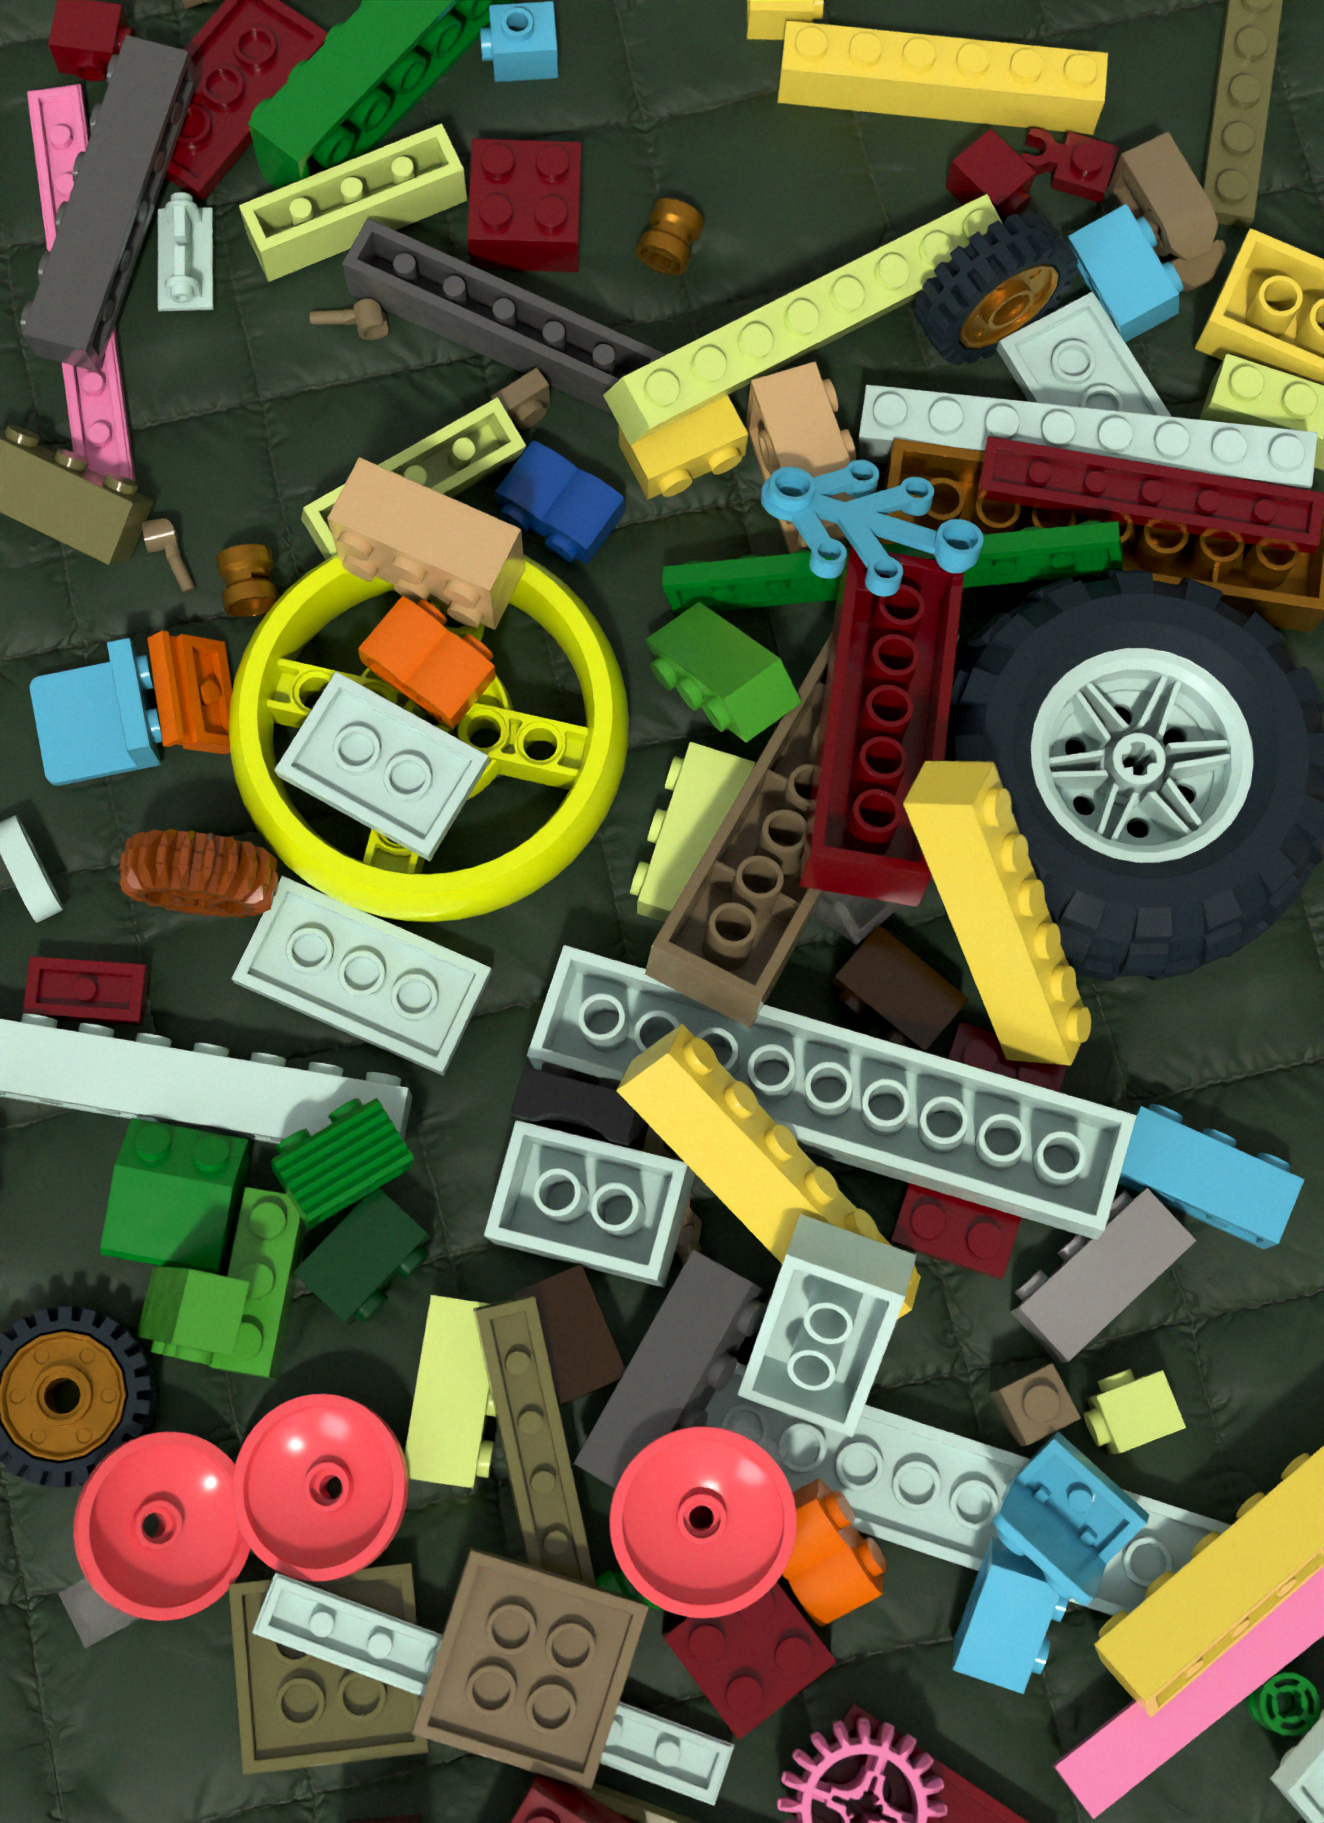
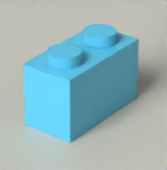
M1127 204L1068 236L1069 246L1078 259L1076 268L1090 293H1094L1125 343L1179 314V292L1184 290L1182 281L1170 261L1162 264L1153 250L1157 246V240L1147 220L1143 216L1135 219Z
M991 1536L953 1640V1671L1024 1694L1031 1672L1041 1674L1046 1664L1050 1649V1638L1045 1637L1051 1619L1058 1622L1062 1620L1069 1599L1063 1598L1051 1588L1044 1577V1571L1027 1555L1020 1556L1015 1554L1004 1545L1000 1538Z

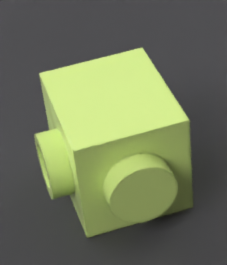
M1131 1369L1119 1372L1097 1381L1101 1392L1086 1398L1090 1407V1411L1084 1413L1088 1431L1096 1446L1105 1445L1108 1454H1120L1186 1428L1163 1370L1149 1373L1136 1379Z

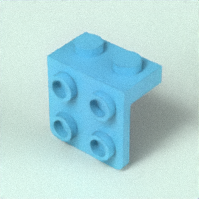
M130 638L107 642L110 662L35 677L31 681L30 693L44 772L47 780L52 785L61 786L161 765L157 743L162 742L158 708L151 709L147 689L155 688L152 667L148 655L139 656Z
M1057 1431L1009 1481L992 1521L997 1527V1534L1004 1545L1017 1555H1027L1044 1571L1047 1583L1056 1593L1066 1599L1073 1598L1082 1606H1087L1097 1595L1106 1564L1147 1524L1150 1515Z

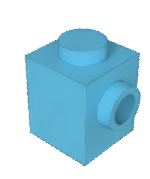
M553 1L489 5L491 27L480 28L482 61H493L495 82L558 78Z

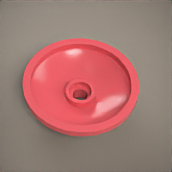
M331 1394L300 1396L279 1405L265 1415L252 1429L241 1447L236 1460L232 1481V1501L236 1521L251 1550L260 1560L275 1571L304 1581L340 1579L352 1575L372 1563L388 1547L399 1529L408 1498L407 1465L404 1453L394 1432L371 1408L351 1398ZM336 1476L342 1483V1490L340 1495L334 1499L328 1492V1484Z
M693 1426L678 1429L658 1437L639 1451L630 1461L617 1483L612 1498L610 1534L615 1556L622 1571L631 1584L653 1604L669 1612L686 1617L713 1618L725 1616L742 1610L759 1600L772 1588L785 1570L796 1538L797 1516L795 1501L790 1485L781 1468L762 1447L751 1439L734 1431L719 1427ZM697 1506H706L712 1511V1520L706 1527L697 1528L689 1521L690 1512Z
M150 1433L131 1439L118 1446L106 1455L92 1471L83 1486L75 1510L74 1545L77 1559L87 1581L94 1591L112 1607L141 1619L157 1621L180 1619L202 1611L216 1602L229 1589V1584L235 1582L246 1563L250 1547L239 1529L233 1509L232 1481L235 1464L222 1450L207 1440L187 1433ZM153 1514L158 1519L159 1526L157 1532L149 1537L144 1531L143 1523L148 1515Z

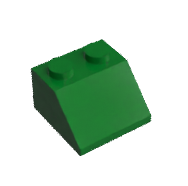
M131 1118L114 1166L100 1246L101 1255L163 1267L193 1269L219 1275L242 1205L244 1190L249 1183L248 1139Z

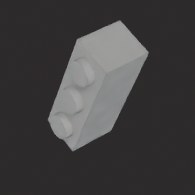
M1148 1188L1138 1192L1133 1197L1124 1190L1113 1199L1105 1231L1099 1239L1095 1240L1076 1234L1057 1252L1064 1261L1050 1275L1047 1276L1039 1269L1015 1291V1294L1022 1301L1010 1312L1058 1364L1069 1362L1197 1240Z

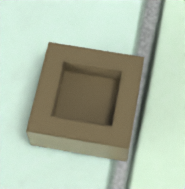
M537 368L491 396V401L498 397L516 429L519 427L521 430H525L534 426L545 416L547 409L550 408L549 384Z

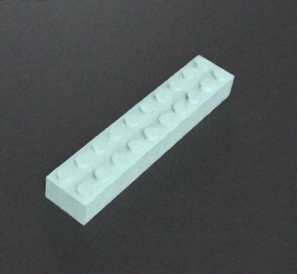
M563 945L527 1053V1057L534 1069L541 1071L542 1063H551L577 1072L575 1079L582 1082L598 1085L600 1077L621 1081L630 1062L683 1024L696 1038H701L710 1045L717 1057V1061L736 1081L745 1083L752 1090L758 1104L777 1124L784 1125L791 1131L798 1143V1147L803 1151L1098 1240L1105 1231L1137 1115L767 1005L763 1006L750 1029L645 975L646 969Z

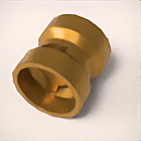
M670 198L659 199L655 202L649 216V222L652 227L641 235L636 247V255L641 262L655 271L667 275H681L686 271L691 259L690 243H694L699 239L705 220L695 208L684 202Z
M243 544L224 549L216 556L218 574L226 583V589L222 593L225 613L234 617H253L266 614L279 599L277 585L270 580V573L274 568L271 549L260 544Z

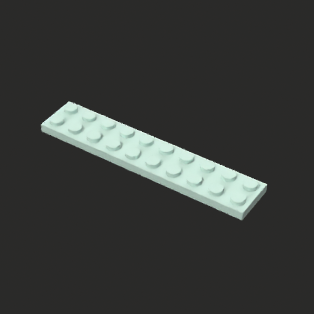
M737 1363L736 1370L729 1383L722 1390L715 1391L705 1409L708 1413L705 1426L734 1431L762 1447L781 1468L792 1492L820 1478L831 1492L839 1490L845 1496L855 1518V1522L851 1525L857 1531L977 1571L980 1569L991 1536L999 1538L996 1531L997 1527L994 1525L992 1518L1012 1477L1030 1460L1029 1458L868 1405H864L853 1437L737 1396L747 1369L746 1365ZM1123 1490L1150 1516L1147 1524L1106 1564L1097 1595L1085 1607L1112 1616L1121 1611H1126L1130 1614L1147 1599L1145 1592L1155 1579L1167 1571H1172L1176 1574L1192 1560L1190 1556L1192 1550L1205 1536L1214 1531L1221 1535L1231 1525ZM1073 1598L1068 1600V1601H1070V1602L1079 1604V1603H1078L1076 1600H1074Z

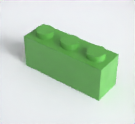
M701 602L696 603L645 639L655 657V660L650 663V667L662 686L668 691L675 687L692 710L696 711L701 707L711 723L719 731L722 732L728 728L746 743L802 703L781 659Z
M245 1187L227 1277L248 1281L250 1284L233 1357L214 1353L212 1365H209L211 1368L278 1380L298 1278L293 1272L300 1266L307 1226L287 1194Z
M153 1266L136 1337L153 1340L150 1352L192 1362L212 1365L214 1353L233 1357L250 1282L193 1269Z

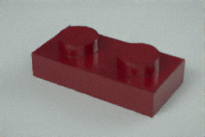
M30 956L23 1014L41 1015L57 1020L143 1026L149 968L146 964Z

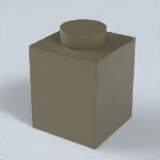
M1053 1363L1041 1366L989 1392L1016 1447L1027 1446L1081 1419Z

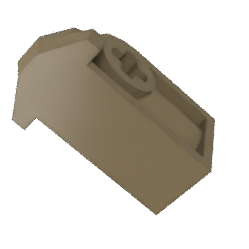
M1166 132L1122 153L1108 187L1118 206L1121 207L1127 204L1135 219L1143 216L1147 220L1157 240V246L1153 250L1162 264L1168 261L1172 263L1182 281L1183 291L1196 289L1212 281L1227 248L1223 240L1214 239L1218 227L1214 208L1170 133Z

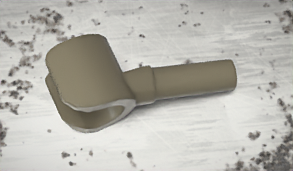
M373 299L360 300L354 304L353 309L310 311L311 325L357 324L358 334L361 339H380L389 332L386 315L381 310V306Z
M165 518L144 521L142 523V530L148 553L165 550L167 560L182 593L194 590L195 585L181 557L179 538L173 524Z

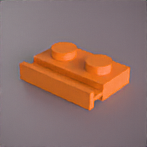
M163 630L148 637L163 746L171 747L176 744L182 745L183 749L229 754V714L232 686L225 642L185 634L177 637L169 636V631Z

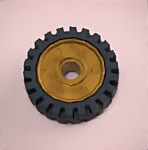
M1024 212L1021 217L1018 214H1013L1006 218L1003 225L999 220L988 225L986 234L982 236L978 231L968 238L970 244L964 249L961 246L955 248L950 253L953 259L949 263L941 262L934 270L937 277L927 279L922 286L924 293L917 296L915 303L918 307L914 309V316L931 344L947 362L950 363L952 361L953 364L961 365L965 361L967 364L976 362L980 356L983 359L993 356L1000 340L1047 316L1046 310L1056 308L1062 301L1060 294L1069 291L1072 285L1070 279L1076 277L1078 269L1076 265H1078V259L1061 233L1043 214L1038 212L1035 215L1033 212Z
M59 1306L58 1308H45L35 1311L32 1316L20 1318L11 1324L12 1328L8 1332L0 1334V1462L6 1466V1470L15 1476L35 1484L56 1488L83 1486L92 1471L106 1455L123 1443L148 1434L149 1430L154 1427L157 1415H155L156 1404L160 1401V1390L157 1389L156 1383L158 1374L155 1365L151 1362L150 1353L146 1346L136 1337L132 1330L117 1319L102 1312L83 1307ZM73 1380L80 1389V1400L75 1409L63 1414L55 1405V1391L63 1382Z

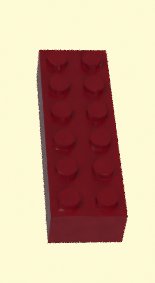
M850 545L838 586L799 886L918 907L932 874L903 803L925 761H944L964 572H947L938 565L937 560L887 552L889 557L900 562L903 567V576L900 588L895 594L885 597L878 596L867 589L865 585L867 567L852 545ZM878 574L879 576H881V577H883V578H890V577L887 576V575Z

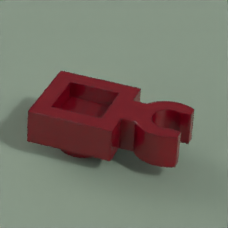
M1030 129L1025 145L1037 148L1041 151L1042 155L1032 156L1022 153L1021 158L1036 172L1035 176L1045 172L1054 174L1050 188L1102 203L1120 147L1073 132H1068L1065 143L1061 144L1055 142L1053 136L1043 129Z

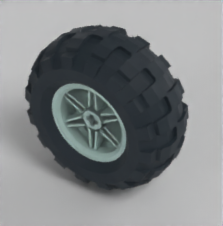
M1103 570L1102 575L1092 581L1081 582L1079 580L1074 582L1073 578L1060 579L1028 592L1025 600L1009 612L995 614L968 641L963 653L954 665L944 761L994 762L1002 786L1010 794L1011 810L1020 835H1023L1027 840L1028 856L1036 878L1043 884L1045 902L1051 919L1059 927L1060 945L1068 965L1073 967L1076 975L1113 981L1116 977L1146 976L1150 980L1155 981L1189 974L1197 968L1224 956L1230 957L1264 933L1302 895L1303 886L1313 870L1324 858V727L1322 723L1324 699L1309 669H1306L1305 666L1298 669L1280 647L1285 637L1256 611L1250 618L1220 600L1223 594L1221 590L1187 577H1182L1179 584L1176 585L1154 581L1153 573H1148V570ZM1114 708H1126L1131 717L1129 725ZM1172 730L1184 742L1168 743L1165 747L1163 736L1166 732ZM1070 740L1079 741L1083 745L1085 752L1067 755L1065 744ZM1126 758L1134 760V767L1143 766L1144 770L1141 775H1134L1133 767H1124L1123 763ZM1184 786L1191 789L1194 793V801L1189 804L1177 787ZM1083 797L1093 813L1088 816L1079 814L1074 808V799ZM1138 821L1144 822L1148 828L1147 836L1143 838L1133 837L1127 831V824Z

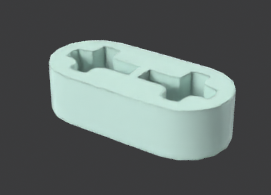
M14 815L1 821L0 854L33 919L38 923L63 911L64 908L30 836L18 816Z

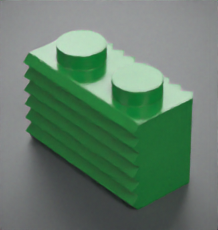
M359 1098L350 1100L335 1109L328 1116L332 1123L312 1136L307 1128L299 1130L276 1146L279 1155L271 1159V1169L308 1229L315 1227L340 1210L345 1209L350 1204L355 1203L360 1198L367 1196L370 1192L377 1190L412 1168L414 1157L377 1098L365 1105L362 1104Z

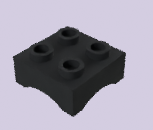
M542 1063L541 1071L523 1067L511 1114L514 1117L525 1119V1123L571 1134L587 1135L602 1142L642 1151L649 1124L617 1092L621 1081L600 1077L598 1085L582 1082L575 1079L577 1072L551 1063Z

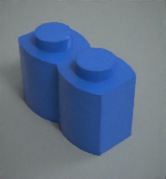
M533 440L494 492L497 508L500 509L499 516L504 522L520 528L521 533H526L529 529L546 538L544 542L546 547L554 555L566 562H572L575 558L589 564L625 514V498L597 477L578 469L557 452Z

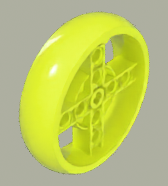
M338 554L307 572L288 588L264 616L243 653L235 676L229 714L230 757L235 781L244 806L255 827L276 855L308 884L339 902L380 917L413 922L461 920L490 913L534 893L569 866L591 841L605 819L617 794L625 768L629 745V711L622 673L613 649L596 618L565 582L541 564L524 555L525 571L509 603L536 620L556 640L567 655L580 682L585 706L586 727L513 711L509 694L496 673V678L453 730L446 728L440 723L434 726L489 756L490 763L467 800L485 789L498 774L570 791L549 820L529 839L513 850L475 867L435 874H421L425 858L399 844L388 841L385 836L373 829L370 832L363 862L332 846L319 836L303 819L291 801L282 779L275 772L277 762L273 745L274 723L300 729L312 710L304 706L307 697L314 692L324 691L335 672L344 675L419 718L428 721L429 715L406 695L382 680L369 668L361 676L295 662L303 648L334 618L367 599L395 591V585L376 576L372 581H367L351 574L342 566V561L339 560ZM431 601V604L445 617L448 615L447 608ZM481 623L477 628L466 625L460 628H450L444 625L448 631L461 639L466 634H469L479 641L482 640L485 625ZM483 728L495 730L500 735L498 742L488 748H479L473 745L470 739L477 730ZM537 741L549 742L556 748L554 755L543 761L531 759L525 751L528 746Z

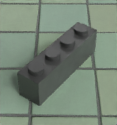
M693 1250L574 1464L615 1489L627 1465L649 1443L660 1436L678 1429L705 1426L708 1418V1413L705 1409L715 1391L722 1390L734 1375L737 1367L735 1355L745 1337L755 1334L761 1326L767 1311V1306L764 1303L770 1293Z

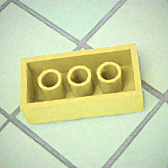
M1250 228L1233 261L1195 349L1222 361L1226 354H1230L1324 385V259Z

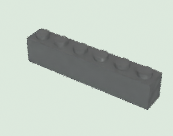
M126 35L120 53L114 54L111 57L107 70L108 88L103 102L96 103L90 118L91 136L86 151L79 152L74 162V185L69 200L63 201L57 211L55 221L57 234L51 251L47 250L44 252L39 263L38 280L40 283L33 301L30 300L26 303L21 315L20 326L22 335L36 356L99 372L199 79L189 51Z
M369 218L366 219L342 263L349 294L362 300L373 299L382 309L525 375L537 368L549 386L610 414L613 413L603 395L622 377L666 355L661 351Z

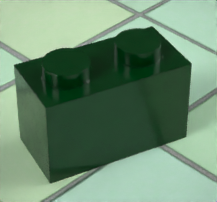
M378 1188L370 1192L344 1218L293 1274L346 1324L351 1326L357 1318L365 1324L388 1301L389 1297L383 1292L399 1274L407 1280L428 1259L430 1253L424 1247L432 1239L386 1193Z

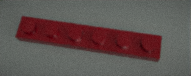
M990 436L987 437L984 445L977 498L1314 554L1319 547L1324 510V493Z

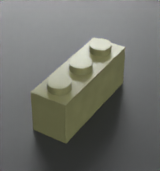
M8 425L6 430H0V513L108 565L131 561L142 533V523L147 520L154 500L138 493L139 485L129 478L107 472L104 477L88 469L90 461L77 453L60 448L55 453L38 445L40 437L27 429Z

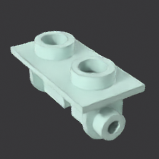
M174 193L170 197V202L165 205V209H158V311L213 310L212 207L198 208L193 203V198L190 194Z

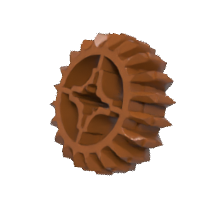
M153 829L148 832H139L132 835L131 838L126 839L125 850L121 853L118 870L121 876V890L135 901L145 902L148 906L165 908L166 911L183 912L186 915L219 916L226 919L228 917H255L270 910L273 896H276L278 873H276L277 859L263 847H255L251 842L237 841L233 837H222L213 833H197L192 830L187 832L173 829L167 831Z

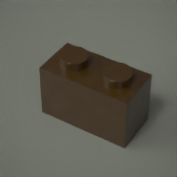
M880 925L877 926L836 974L830 986L837 993L834 997L837 1005L858 1021L865 1016L882 1030L878 1035L880 1039L922 1052H926L969 1000L968 997Z
M582 1264L515 1292L517 1298L531 1294L535 1296L555 1393L558 1395L562 1406L620 1381L626 1369Z

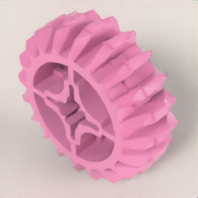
M862 1717L857 1719L856 1737L854 1738L848 1737L847 1729L841 1720L834 1721L832 1723V1730L837 1742L829 1746L825 1738L818 1731L811 1733L810 1739L820 1752L811 1759L805 1751L799 1748L794 1750L792 1757L805 1770L802 1776L791 1771H783L781 1781L788 1787L797 1789L796 1796L784 1795L777 1798L779 1810L796 1812L797 1817L786 1820L783 1823H812V1798L825 1803L827 1807L839 1812L841 1823H852L850 1819L854 1816L850 1808H846L841 1799L834 1796L849 1800V1798L860 1799L863 1796L864 1790L868 1791V1788L873 1792L869 1799L874 1805H877L883 1814L889 1817L876 1812L873 1815L863 1813L859 1822L855 1823H927V1817H942L947 1814V1806L944 1803L927 1801V1795L937 1793L944 1788L943 1780L938 1776H930L923 1779L920 1777L933 1764L931 1756L928 1753H923L909 1761L907 1758L916 1744V1740L911 1735H904L893 1747L891 1746L894 1736V1726L892 1724L883 1722L879 1727L876 1739L870 1738L871 1728L869 1720ZM856 1754H868L866 1763L861 1765L860 1771L852 1781L845 1784H837L819 1780L823 1773L840 1759ZM887 1760L899 1767L908 1783L911 1795L910 1814L884 1801L882 1790L885 1776L883 1771Z

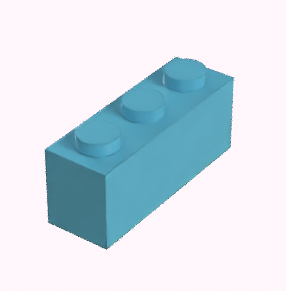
M1150 1104L1149 1109L1140 1106L1130 1113L1137 1116L1118 1184L1136 1192L1148 1188L1162 1204L1259 1248L1267 1249L1279 1244L1305 1180L1289 1173L1290 1164L1270 1154L1257 1153V1156L1254 1157L1235 1148L1237 1144L1235 1139L1217 1130L1204 1128L1203 1132L1200 1133L1181 1124L1183 1117L1180 1114L1161 1105Z

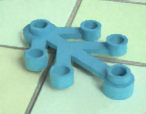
M854 460L847 464L844 469L814 478L803 469L783 467L776 470L762 487L761 503L764 509L775 518L792 521L810 548L809 567L815 575L826 579L838 577L844 570L847 557L845 546L841 542L830 538L820 519L836 523L867 567L865 578L867 589L878 596H891L899 590L903 576V567L899 561L889 557L876 536L934 554L938 565L950 573H963L973 567L979 559L984 542L981 530L967 520H948L940 525L938 531L885 515L898 510L910 516L926 514L931 508L934 487L924 478L909 477L902 481L899 486L875 493L879 479V470L873 463L866 460ZM845 492L856 499L843 502L830 497ZM910 495H916L921 498L912 497ZM822 557H830L834 560H826ZM878 574H884L889 576L890 578H883Z

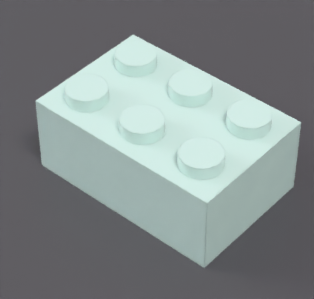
M516 1120L484 1237L496 1245L574 1265L582 1264V1267L665 1288L695 1172L682 1161Z
M800 1214L737 1396L853 1437L905 1300L917 1255Z

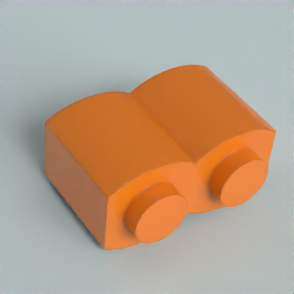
M402 596L358 648L360 660L382 680L406 695L429 716L446 728L453 730L496 678L495 666L490 662L493 654L481 641L472 635L466 634L461 639L444 627L447 623L446 617L426 600L420 599L415 604Z
M818 1478L792 1492L797 1516L796 1538L789 1562L782 1575L789 1581L792 1590L808 1615L818 1626L822 1627L883 1595L884 1572L887 1571V1563L877 1543L870 1537L864 1540L851 1525L855 1522V1518L845 1496L839 1490L831 1492L827 1485Z

